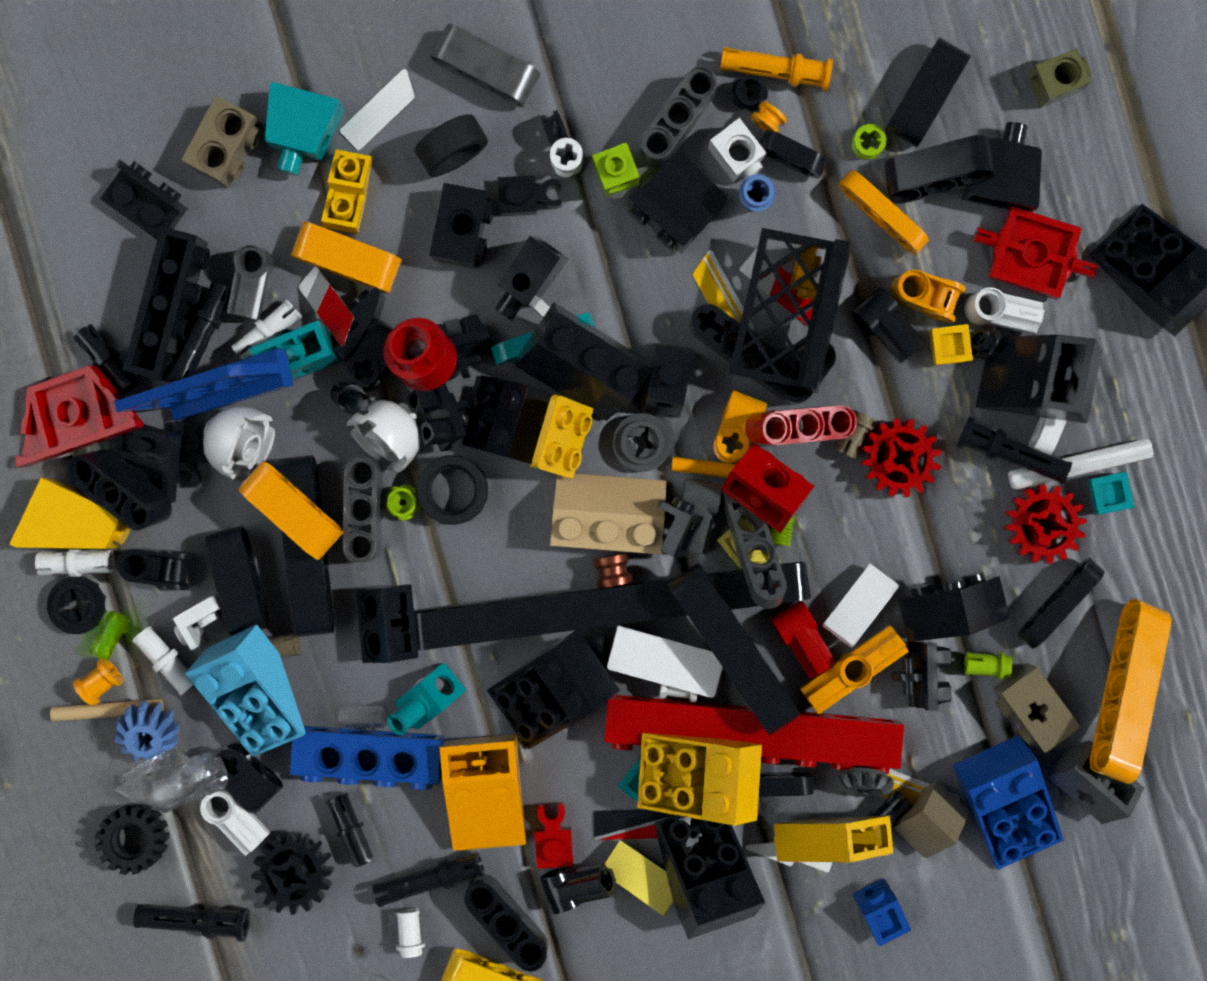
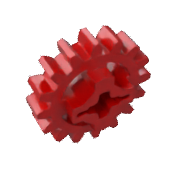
M894 418L891 420L890 429L884 422L878 424L880 434L868 433L866 436L872 443L870 446H861L860 449L868 454V459L860 461V465L869 466L870 471L864 478L866 480L873 478L877 480L874 486L876 491H880L885 486L888 487L887 496L894 497L898 489H900L902 497H910V488H913L917 493H922L924 489L921 482L933 483L935 479L929 474L930 471L941 469V465L933 462V457L942 454L941 450H932L931 445L937 440L936 436L928 438L924 436L927 430L926 425H921L914 429V419H907L904 426H901L899 418ZM896 433L909 435L916 441L910 444L902 442ZM882 443L884 453L882 460L877 463V452ZM895 450L907 453L908 457L903 460L905 466L894 463L893 459L897 457ZM923 454L924 462L919 471L917 464L919 456ZM891 472L897 473L905 482H894L885 475Z
M1045 484L1037 485L1036 494L1031 488L1023 489L1025 499L1013 497L1011 501L1016 506L1015 510L1004 512L1007 517L1012 518L1011 523L1003 525V530L1012 531L1013 536L1007 540V543L1020 545L1016 551L1018 556H1024L1030 552V562L1037 563L1041 555L1044 564H1053L1054 555L1059 560H1066L1067 554L1065 550L1077 551L1079 548L1074 542L1075 538H1085L1086 535L1078 530L1079 525L1087 523V519L1078 518L1077 512L1083 508L1082 504L1071 505L1070 502L1074 494L1067 492L1060 496V486H1052L1048 492ZM1043 500V502L1039 503L1038 509L1032 512L1026 511L1034 502ZM1061 509L1064 511L1066 515L1067 523L1065 522L1060 513ZM1032 519H1045L1046 522L1051 523L1050 525L1057 527V529L1044 530L1043 526L1032 521ZM1022 525L1025 526L1029 534L1028 540L1023 533ZM1059 536L1063 537L1057 545L1047 548L1053 539Z

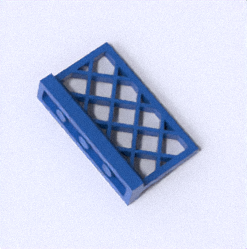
M274 349L116 400L114 403L116 412L171 408L173 420H184L294 385L285 349Z

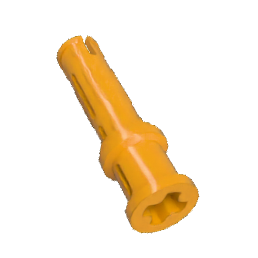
M724 46L720 71L787 80L791 87L803 84L821 87L822 91L827 92L831 78L833 58L821 61L803 58L801 53L793 54L792 57Z

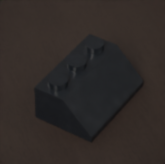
M555 302L552 303L513 363L514 366L567 398L594 408L593 413L605 421L632 401L652 371L645 358Z

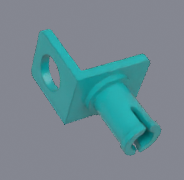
M442 663L395 701L399 709L387 717V725L393 733L400 736L405 734L411 726L419 729L444 711L466 689L445 663ZM438 677H442L451 685L450 695L442 694L436 686V679Z

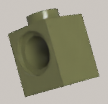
M1077 48L1035 65L1026 75L1040 108L1076 94L1091 83L1089 64L1084 57H1080ZM1055 70L1063 71L1067 75L1068 84H1062L1056 79Z

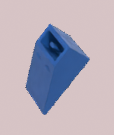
M1019 735L952 765L962 795L997 870L1064 840L1038 760Z

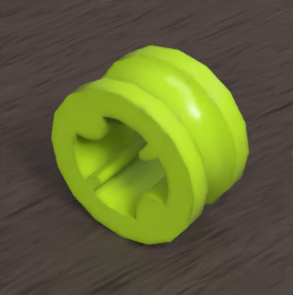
M876 124L861 126L851 139L853 153L863 160L876 158L886 146V134ZM870 134L876 137L874 144L878 145L877 149L872 146L867 150L861 146L864 139H860V136L863 135L867 138Z

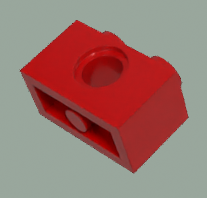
M753 443L731 470L720 490L781 533L804 504L815 486L808 482L801 474L794 472L776 459L773 454Z

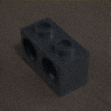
M386 585L355 589L362 663H392L419 658L412 585Z

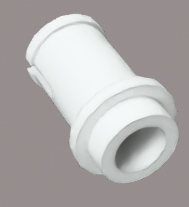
M408 908L396 911L399 944L396 945V950L400 951V957L412 958L422 955V948L425 947V942L421 941L419 909Z

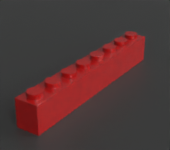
M615 694L607 702L604 742L611 743L612 749L631 751L633 750V745L641 746L642 733L729 739L762 744L761 763L779 764L780 758L793 759L794 765L802 767H816V762L831 763V768L837 770L852 769L853 765H859L889 774L890 768L901 769L904 724L895 719L820 713L818 715L816 712L800 711L801 716L772 735H769L749 706L707 702L692 703L685 700Z

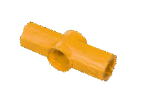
M888 625L851 652L842 654L830 669L815 676L799 687V689L819 715L856 688L866 686L873 676L909 651L892 626ZM853 660H859L862 664L861 674L855 679L847 678L845 674L847 664Z

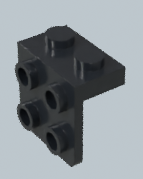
M674 153L641 189L637 186L629 195L627 206L630 208L628 213L642 226L648 224L658 233L656 238L671 251L675 248L682 254L725 206L727 196L681 154Z

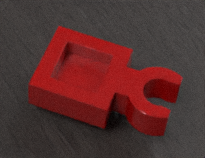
M558 802V814L555 817L547 816L544 811V803H540L537 815L545 829H535L534 831L537 869L574 866L571 827L560 826L565 817L564 803Z

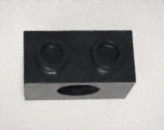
M443 183L429 254L433 261L476 269L477 261L484 260L487 249V239L482 238L485 224L491 225L495 203L489 202L490 197L487 191ZM461 219H469L473 222V229L467 235H458L454 232L455 224Z

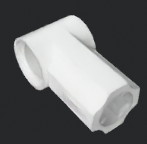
M992 287L970 295L964 304L966 318L976 325L992 324L1032 335L1037 333L1045 311L1042 302L1004 294L999 289ZM981 298H985L990 302V315H986L980 310L979 301Z
M224 784L213 787L201 801L200 811L204 820L215 824L245 856L252 852L270 834V831L253 813L246 810ZM216 796L223 797L228 802L229 809L224 812L216 810L212 805V798Z

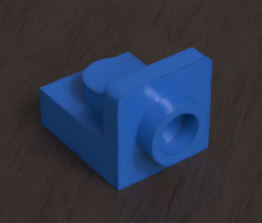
M884 878L853 893L854 900L879 947L911 931L898 899Z

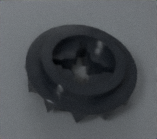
M70 576L57 582L51 589L47 598V612L52 623L61 631L68 634L87 633L100 625V621L107 612L105 609L107 596L99 588V583L93 582L86 576ZM75 594H77L79 600H90V603L81 609V615H79L77 610L64 609V607L69 606L70 603L75 601Z

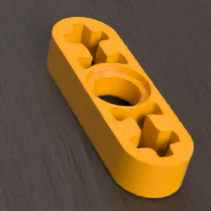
M850 170L838 183L841 192L909 253L917 255L929 242L928 236L917 224L858 172Z

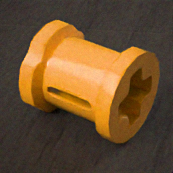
M101 658L97 661V667L83 679L77 678L73 681V687L83 701L94 707L100 703L102 695L114 685L120 686L124 679L114 664L107 659Z

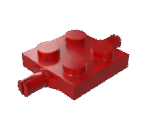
M1014 206L1008 209L1004 225L998 233L977 227L974 233L975 236H973V242L993 247V260L987 276L988 279L1055 300L1061 298L1065 282L1072 272L1093 279L1096 274L1094 270L1098 268L1096 263H1090L1077 258V244L1082 231L1081 227Z

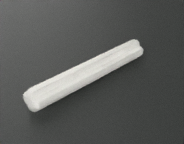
M1142 439L1062 459L1073 462L1067 476L1068 478L1153 457L1154 452L1151 441L1149 439ZM1025 468L1008 472V480L1011 488L1014 490L1055 481Z

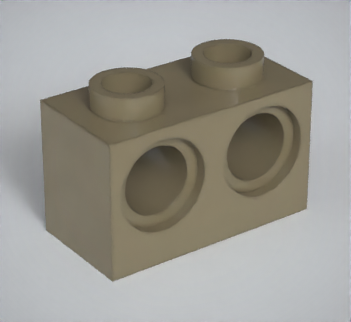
M215 95L181 161L193 170L229 188L232 181L236 182L241 177L245 168V162L243 161L249 149L253 150L258 145L262 137L261 127L263 124L255 115ZM235 120H240L242 122L240 131L235 135H227L228 125ZM223 152V163L216 168H211V157L215 153Z

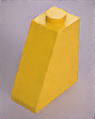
M41 477L9 545L15 548H117L118 544L122 545L125 542L131 529L82 491L55 478Z
M890 816L803 819L774 824V844L777 861L851 863L893 854Z

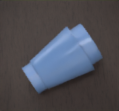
M760 174L747 177L739 188L740 201L751 212L763 211L769 208L776 197V189L773 182L768 177ZM750 194H757L761 201L754 202L748 196Z

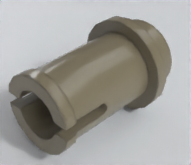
M854 410L857 418V426L854 433L850 437L840 439L834 449L844 454L850 441H852L846 455L856 459L868 431H873L874 429L871 426L874 419Z
M294 632L293 634L269 638V641L279 652L281 658L302 655L300 638L295 637Z

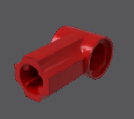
M803 601L794 603L770 618L780 638L786 646L789 645L809 679L822 674L836 663L826 643L816 630L818 625Z

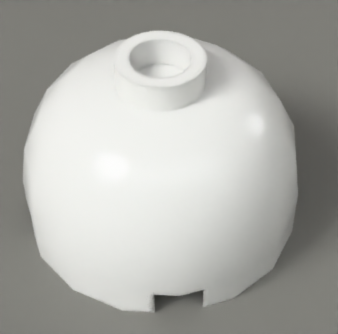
M387 400L372 401L367 406L369 413L361 415L356 412L346 422L347 426L354 425L355 427L350 434L359 446L378 462L382 456L391 462L387 467L388 469L401 472L419 451L421 435L415 421L417 416L410 411L409 406L405 403L397 405Z
M238 405L227 407L211 418L204 428L203 438L204 454L211 466L232 480L238 482L246 480L251 474L248 471L255 464L259 465L263 460L266 461L272 449L275 438V429L269 426V421H273L272 417L254 408Z

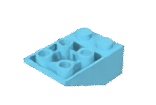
M254 625L208 647L185 673L252 757L305 735L306 731L280 654L258 625Z

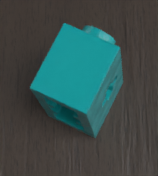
M319 320L249 348L252 356L274 349H285L292 381L341 362L339 355L333 350L335 345L329 329Z

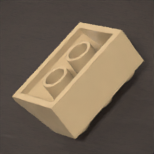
M574 474L573 479L557 475L550 546L662 555L665 511L658 508L660 500L666 501V481Z

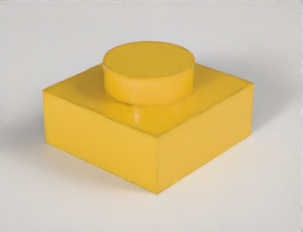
M968 324L929 330L933 366L973 361Z

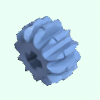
M145 699L140 703L139 707L131 704L127 707L125 713L118 718L114 742L122 744L120 748L121 754H133V763L140 758H144L148 765L154 762L155 758L163 761L168 757L169 752L175 749L179 740L180 723L173 721L174 710L163 712L161 702L156 704L155 707H151Z

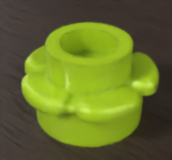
M404 484L401 487L395 486L388 491L385 507L389 515L392 517L396 516L402 521L414 517V513L418 512L421 508L416 494L417 491L414 487ZM401 499L407 501L405 506L400 505Z

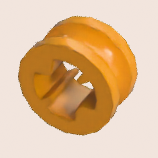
M761 101L758 106L760 111L758 113L753 112L750 116L751 120L764 132L771 130L779 133L778 126H784L788 121L787 118L770 103Z

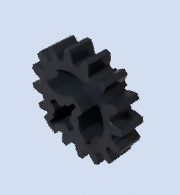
M291 831L287 835L286 841L279 834L273 838L274 847L266 843L261 848L265 856H257L254 859L253 863L260 867V869L252 873L251 879L261 881V884L254 891L255 893L265 891L267 894L263 902L265 906L275 901L277 903L276 912L280 913L285 906H289L291 915H295L300 905L307 912L313 907L312 899L318 903L323 900L325 895L321 890H329L332 882L325 877L330 876L334 872V867L325 866V862L331 857L330 852L321 854L318 851L322 845L321 841L311 845L309 843L310 834L306 833L301 840H297L295 831ZM293 850L292 854L286 858L282 856L274 857L282 851ZM308 856L313 861L315 868H312L307 858ZM291 866L296 868L295 874L298 876L296 879L290 877L291 871L288 869ZM271 878H274V881H275V883H276L278 889H277V888L275 887V885L273 884ZM300 888L304 890L311 889L305 894L293 896L294 891Z

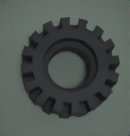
M133 803L130 806H122L99 825L101 830L96 832L95 839H100V843L95 845L97 852L102 850L104 854L100 857L102 863L107 860L111 863L108 869L114 871L119 868V874L126 875L132 872V875L142 870H147L162 857V853L168 847L165 842L170 839V833L165 832L164 828L168 824L166 820L163 822L159 820L162 814L158 810L153 813L150 811L152 806L146 804L140 807V803ZM134 825L144 832L146 843L141 851L130 852L122 846L120 833L125 826Z

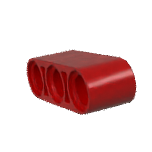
M844 405L761 411L753 413L748 417L745 423V433L749 441L757 445H786L844 439L854 433L857 426V418L854 411ZM832 417L835 419L834 428H832L831 424ZM800 419L803 421L802 431L799 429ZM768 421L771 426V432L769 436L766 433V424Z

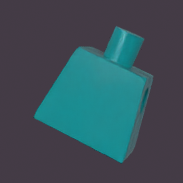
M271 81L265 142L272 149L281 151L277 166L278 171L298 176L303 157L315 161L323 159L344 114L345 108L339 99Z

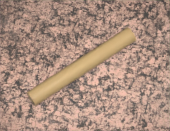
M162 699L147 700L151 707H155L156 704L161 702L162 711H164ZM144 700L99 703L94 707L89 704L52 707L50 718L52 722L120 717L131 704L139 707L140 703Z

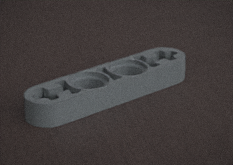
M721 492V504L751 598L754 603L762 608H775L783 601L787 583L768 525L745 507L738 508V502L724 492ZM743 518L752 519L756 522L758 528L752 532L744 531L739 527L738 521ZM752 550H761L766 553L768 561L762 564L754 563L749 559L748 553ZM767 573L768 586L770 589H775L774 595H769L767 590H762L764 584L763 575Z

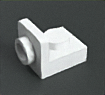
M218 595L207 598L173 618L177 625L174 627L175 634L184 646L188 645L193 650L206 643L196 623H198L200 628H203L220 618L217 612L221 610Z

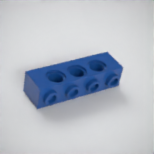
M304 725L305 735L292 741L290 775H300V780L304 782H321L323 777L337 778V783L344 785L359 784L360 779L374 780L373 785L378 787H394L396 782L410 783V788L429 790L432 789V784L438 785L442 779L439 747L444 742L445 735L406 732L400 736L392 731ZM325 747H332L338 751L340 755L338 764H329L325 761L323 757ZM361 750H370L376 755L377 763L375 766L367 767L361 763L359 759ZM406 752L410 754L413 758L414 766L411 769L400 768L395 759L397 753Z

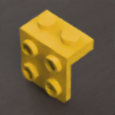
M552 395L530 467L573 479L575 471L581 463V450L585 437L592 426L594 408L560 395Z

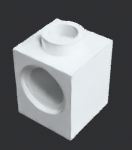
M740 118L713 137L708 146L709 151L734 183L742 176L746 179L751 175L757 174L763 168L761 162L764 160L766 152ZM734 146H742L747 150L749 158L744 161H736L730 156L729 150Z

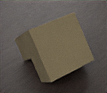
M936 781L922 789L916 803L894 824L893 829L926 859L957 843L970 811L943 785Z

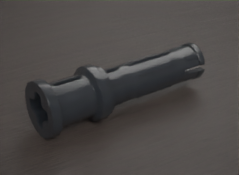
M968 417L956 447L962 449L965 446L985 454V459L990 461L992 459L996 460L998 457L1058 481L1060 484L1066 481L1073 462L1065 461L1007 438V433L1003 432L1004 430L998 428L994 431L974 423V418Z
M138 904L135 909L133 923L134 928L202 933L206 939L223 936L235 937L238 942H244L249 932L250 910L249 908H241L240 911L220 910L217 905H211L205 910ZM160 917L180 918L186 921L160 919ZM222 922L233 923V925L222 924Z

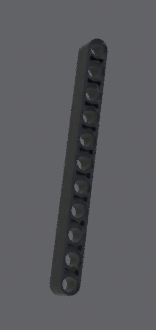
M806 561L781 564L787 583L782 603L811 599ZM742 569L707 574L731 610L758 606L751 598ZM767 573L763 575L764 584L762 590H767L769 595H774L775 589H770L768 586ZM675 578L414 612L418 651L688 615L667 584Z

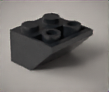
M482 375L475 393L474 404L465 428L467 434L464 436L462 445L532 464L549 401L554 394L530 385Z

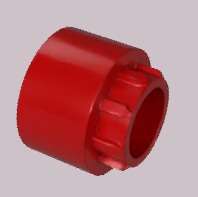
M411 318L399 323L391 330L384 344L386 365L411 389L417 391L434 390L446 383L456 368L457 352L453 342L436 323L429 319ZM424 350L420 356L415 358L418 352Z

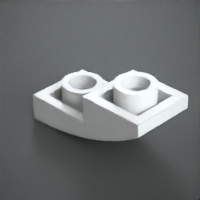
M870 563L822 626L852 648L900 585Z

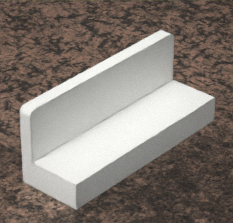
M617 626L607 664L609 670L710 698L715 696L722 665L712 651Z

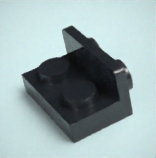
M119 159L115 166L121 170L103 193L100 200L157 240L161 226L174 229L188 210L187 207L178 202L182 195L164 182L160 187L149 181L152 173L137 162L133 161L128 166Z

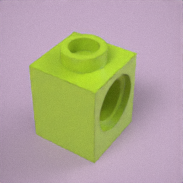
M627 142L592 155V165L605 198L639 186L640 176Z

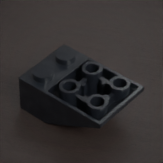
M1141 204L1090 253V257L1149 318L1174 337L1207 307V250L1144 204Z
M1058 334L1003 336L1004 347L1001 353L994 359H985L975 407L1088 423L1102 350L1097 340Z
M576 629L488 688L487 692L510 723L517 736L529 750L597 711L620 689L581 633Z
M674 815L654 823L673 903L688 939L746 920L757 914L765 904V900L732 825Z

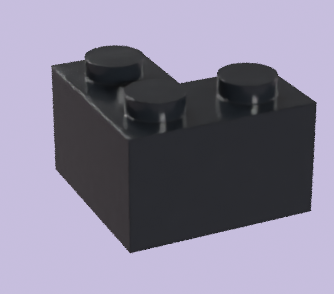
M984 572L964 575L962 579L942 583V589L934 590L933 584L916 586L911 588V595L898 599L908 642L972 635L1010 619L1000 576L985 578Z

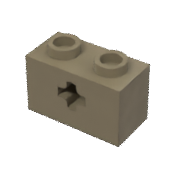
M1027 663L1012 674L1010 678L1005 679L993 688V691L999 697L995 704L1007 719L1011 717L1015 719L1020 726V729L1016 732L1029 749L1035 747L1043 753H1047L1081 728L1036 666ZM1032 703L1038 705L1035 708L1038 715L1035 717L1029 715L1032 712L1029 705Z

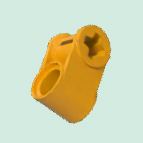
M916 269L899 275L890 286V294L900 306L921 312L932 319L945 323L955 322L954 310L960 294H964L966 287L961 283ZM905 279H910L917 285L918 290L915 297H910L904 292L903 282Z
M732 391L713 443V452L718 460L723 463H735L743 457L751 444L745 433V423L753 413L765 411L767 403L738 391ZM730 437L736 439L735 446L740 449H735L729 454L726 452L727 445L722 443V441L726 442Z

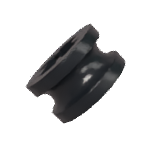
M554 110L550 117L540 116L551 147L557 140L568 138L558 110Z

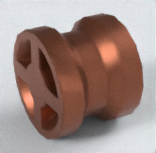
M628 553L592 559L593 567L598 570L599 574L596 580L597 588L633 582L632 574L627 572L626 567L629 561Z

